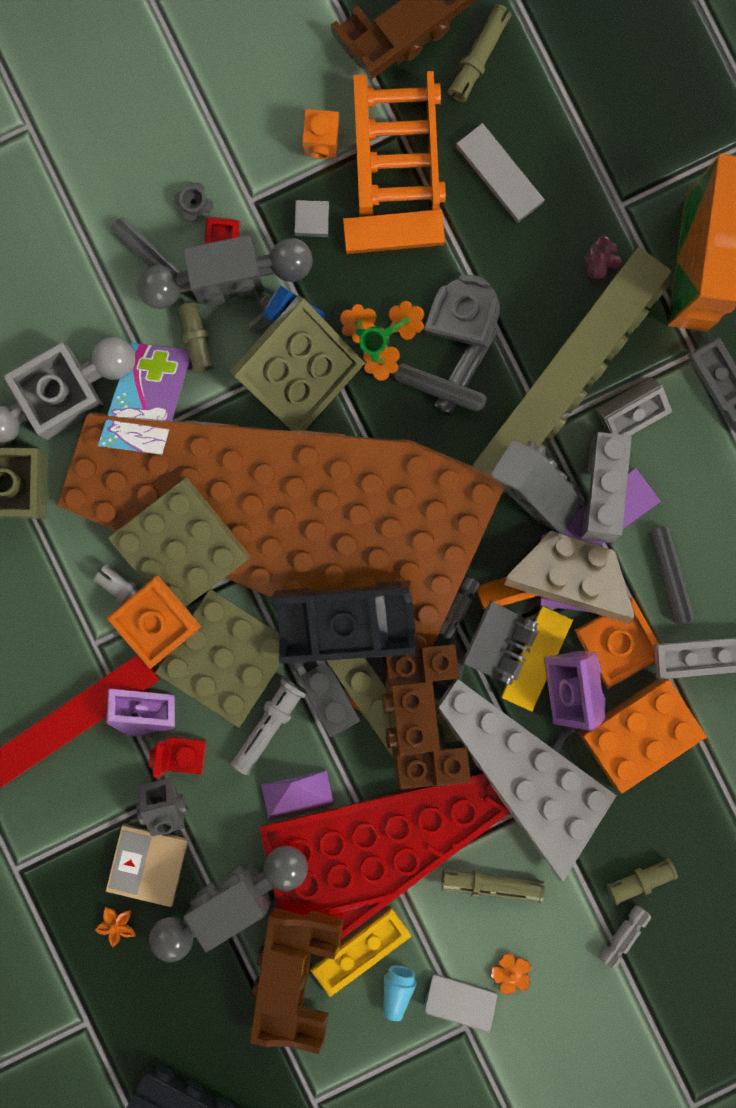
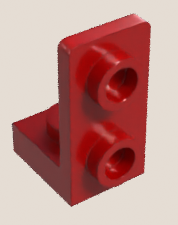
M166 736L157 742L156 747L151 748L149 756V768H154L153 777L161 778L168 771L202 775L204 772L207 740Z

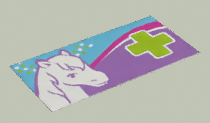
M131 343L130 345L135 353V365L127 376L119 379L108 416L172 421L190 360L189 351L186 349ZM106 419L98 446L162 454L169 429Z

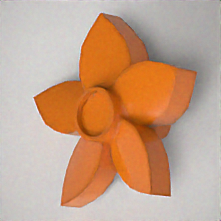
M106 906L103 915L104 922L100 923L95 931L100 935L109 934V942L112 947L116 946L119 942L120 935L123 937L135 936L134 930L130 926L125 925L131 917V910L117 915L114 909Z

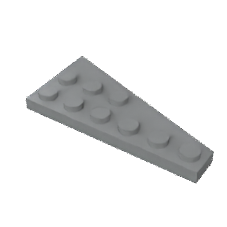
M454 679L435 708L457 739L467 747V750L473 757L472 760L483 771L499 798L519 826L525 830L533 841L536 850L548 862L556 878L563 882L616 795L458 679Z

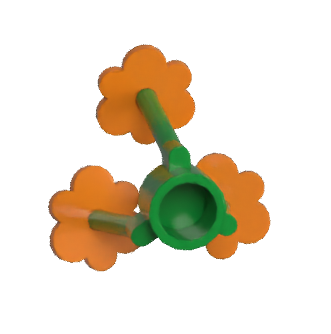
M403 301L400 306H394L389 310V317L393 322L386 329L375 326L373 324L376 321L375 311L370 308L364 309L360 304H355L352 310H344L340 315V321L344 325L342 333L345 336H351L353 341L360 344L361 349L364 351L363 358L367 362L364 369L368 374H373L378 381H385L390 373L398 371V364L396 362L400 357V353L397 348L388 347L389 336L394 332H400L402 338L409 340L415 336L416 332L419 333L424 329V324L421 321L424 317L423 309L419 306L412 307L409 301Z

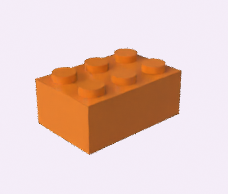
M669 679L655 680L605 714L606 720L596 729H581L578 731V734L613 787L621 794L707 738Z

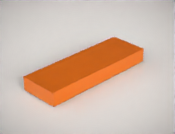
M442 209L343 218L346 254L445 245Z

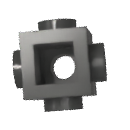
M172 778L138 786L139 805L136 807L137 816L141 825L146 824L151 836L165 835L185 828L183 814L188 813L187 800L184 793H178Z

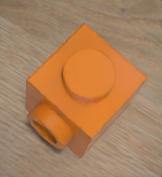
M305 109L302 139L304 156H310L315 159L337 158L340 129L339 112Z

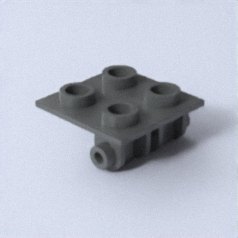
M490 601L462 663L511 685L513 680L518 679L523 664L516 662V659L526 662V658L519 656V652L524 650L530 653V649L524 647L523 644L532 646L536 635L539 633L536 630L539 623L524 618Z

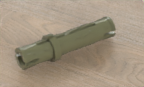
M500 4L492 6L491 12L466 57H462L459 63L460 69L447 91L450 96L453 95V99L459 102H466L477 78L483 76L485 72L484 65L512 16L510 11H507L504 15L507 10L506 7Z
M443 869L441 891L462 892L471 894V897L474 898L482 895L542 903L545 894L544 881L482 874L481 870L461 872Z

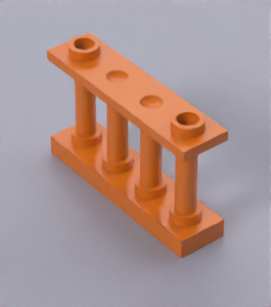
M427 71L426 87L374 90V86H367V74L353 75L360 217L373 216V205H379V202L431 199V210H439L440 202L446 201L445 182H439L435 104H441L440 83H434V71ZM426 101L427 120L375 122V119H369L368 107H375V104ZM428 134L429 153L377 155V152H370V140H376V136ZM430 168V186L378 188V185H372L371 173L378 172V169Z

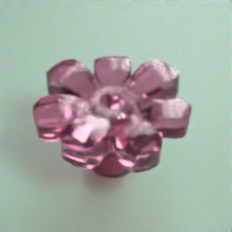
M600 236L598 241H594L590 247L592 254H587L584 257V265L589 266L587 274L591 278L602 279L607 274V268L617 269L621 264V258L613 255L617 250V244L610 242L609 237Z

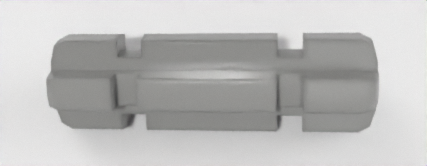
M634 906L628 915L630 919L628 921L624 920L610 940V947L606 946L600 954L601 960L611 968H617L623 959L621 955L629 951L641 934L640 928H645L651 920L650 914L640 906Z

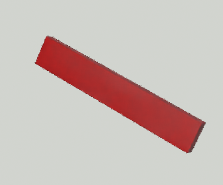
M136 655L0 747V789L107 716L108 689L144 692L161 679L155 674L156 672L153 667L149 669L142 659Z

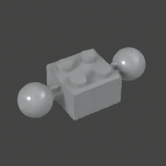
M119 337L104 338L94 347L92 359L80 365L72 349L62 342L5 375L4 378L18 402L11 407L0 405V447L11 444L18 436L20 424L27 420L30 421L37 435L48 440L86 418L89 413L96 412L105 407L91 383L101 377L118 380L127 376L135 365V353L132 346L126 340Z

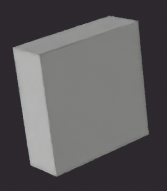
M296 200L295 236L328 237L329 201Z

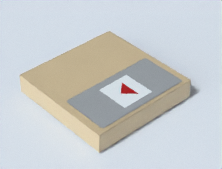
M123 824L106 892L172 907L189 839L170 834L151 836L148 829Z

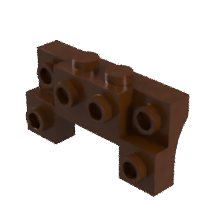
M400 0L374 20V26L357 5L352 9L353 16L341 25L337 21L332 23L331 31L350 58H355L372 80L394 62L399 65L405 59L407 61L413 60L421 53L423 46L432 39L434 41L441 39L448 32L450 21L477 0Z
M455 644L417 648L416 654L382 657L386 693L382 694V708L384 714H389L390 728L385 730L387 747L389 749L392 748L396 788L408 789L471 782L467 747L440 749L433 681L459 679Z
M274 908L268 918L265 945L261 946L257 958V966H261L260 976L255 980L252 997L257 999L250 1043L263 1047L283 1046L316 1054L320 1053L325 1041L329 1013L303 1006L311 953L331 959L335 958L340 947L343 918L311 911L308 916Z

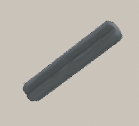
M120 217L114 222L111 227L113 233L149 267L163 265L169 267L175 273L182 272L124 217Z
M494 328L487 349L468 345L448 381L464 387L468 386L497 335L496 328ZM438 398L435 406L442 412L451 414L456 404Z
M403 363L398 365V371L394 373V378L399 383L477 413L482 412L487 402V398L483 393Z
M668 526L651 530V537L675 622L679 624L694 620V613L670 528Z

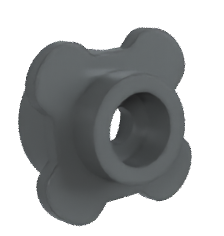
M193 183L191 186H187L175 194L174 201L183 209V217L186 221L193 222L198 215L204 212L210 213L213 209V202L207 199L204 193V186L201 183ZM193 199L197 200L195 205L191 204Z

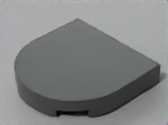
M476 275L459 276L458 279L446 286L443 285L439 289L423 330L426 334L487 349L499 317V298L493 287L485 279Z

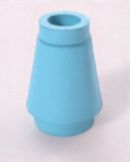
M391 966L388 973L384 975L383 1016L392 1021L403 1019V1014L417 985L413 970L404 966Z

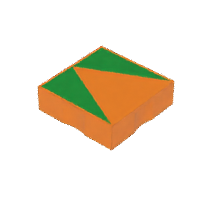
M719 153L685 197L668 326L707 332L720 321L724 314H730L736 309V156Z

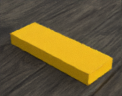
M541 606L535 622L539 623L536 629L539 633L536 635L532 646L524 643V647L529 648L530 653L521 650L519 656L526 658V662L519 659L516 661L523 664L518 679L513 680L511 685L506 683L501 698L529 711H533L547 680L544 658L558 655L573 622L572 619L544 606Z
M390 907L340 944L339 951L334 959L323 957L310 967V971L329 997H331L411 938V933L393 908Z

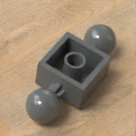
M247 235L183 248L187 271L175 273L167 266H150L141 273L137 289L142 301L156 309L170 307L177 301L180 293L193 291L199 304L205 303V306L208 307L218 306L225 303L227 298L238 296L239 300H247L257 297V292L264 291L262 276L275 274L286 282L302 280L309 274L312 268L313 257L309 247L303 241L295 238L283 239L273 247L271 254L257 257L252 237Z
M280 846L269 853L265 860L263 871L258 872L254 864L245 869L242 865H239L225 874V879L217 886L213 882L206 885L189 902L191 907L184 915V920L178 917H166L153 926L149 935V946L152 953L158 959L165 962L179 961L189 953L195 936L205 952H208L263 918L275 898L270 891L271 889L276 888L281 891H290L296 889L304 882L308 872L305 856L295 847Z

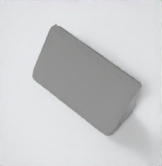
M653 378L647 379L595 409L607 433L631 436L672 413L663 385Z
M433 973L424 1002V1012L451 1022L490 1032L498 993Z

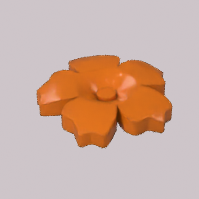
M509 953L504 954L499 959L500 966L492 967L490 975L494 978L495 983H500L499 990L506 996L510 993H515L516 986L523 992L530 988V976L526 973L532 967L529 965L528 960L518 957L515 961L513 954Z

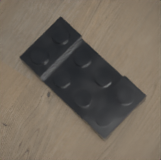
M411 580L376 583L375 587L309 592V588L276 590L271 597L272 606L277 612L280 634L279 664L416 654L418 645Z

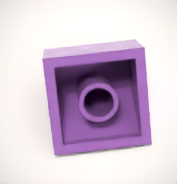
M575 651L545 657L553 724L585 730L596 729L606 720L604 709L606 700L602 693L600 680L601 665L597 659V652Z

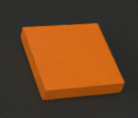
M158 575L106 618L149 669L154 667L202 627Z
M630 598L634 618L629 624L599 615L573 630L585 651L597 652V659L601 665L600 679L606 689L655 663L654 644L659 643L634 598Z

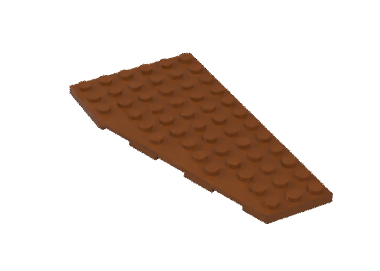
M91 412L86 416L57 506L118 531L185 477H188L251 555L248 561L225 578L269 597H272L276 590L309 588V592L375 587L376 583L411 580L417 648L433 647L503 492V488L491 477V474L411 440L400 439L398 441L352 437L335 433L260 429L197 421L180 422L108 416L105 413ZM106 419L169 429L163 453L154 454L98 446Z

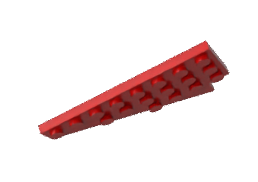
M480 772L470 775L471 782L418 787L261 825L259 830L266 858L271 851L280 846H292L303 853L308 864L307 876L299 887L290 891H281L273 888L278 909L306 916L311 911L343 918L341 939H343L510 812L490 785L491 782L486 775Z

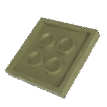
M298 295L232 368L230 373L291 431H305L361 369L365 362L304 298Z
M185 477L108 538L145 584L158 575L185 607L251 557L188 477Z
M209 589L193 614V617L202 627L168 654L155 674L240 728L281 665L279 664L280 634L222 595Z

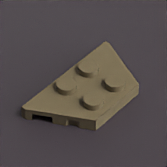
M550 531L508 574L504 582L506 586L627 624L634 618V611L616 552L557 532Z

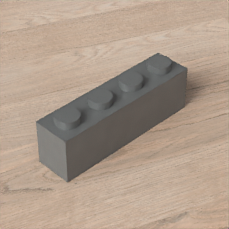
M513 439L492 472L491 477L536 522L557 533L564 534L583 503V500L575 492L577 487L566 480V474L556 469L557 464L545 456L546 451L542 447L531 441L524 445Z

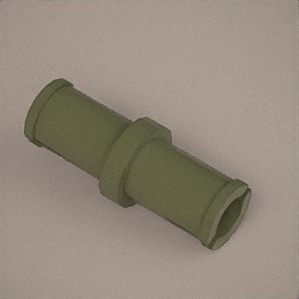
M190 302L180 305L177 311L179 312L184 331L182 336L183 344L188 347L193 366L192 370L194 373H201L213 369L214 365L207 345L209 335L207 330L203 329L198 310L199 306L196 302Z
M667 858L665 861L644 870L641 868L633 870L632 875L607 884V889L614 904L619 905V903L639 894L644 896L651 894V889L678 879V875L673 863Z

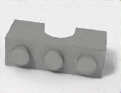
M597 432L590 442L587 474L591 475L588 500L583 509L581 539L614 543L622 536L632 436Z

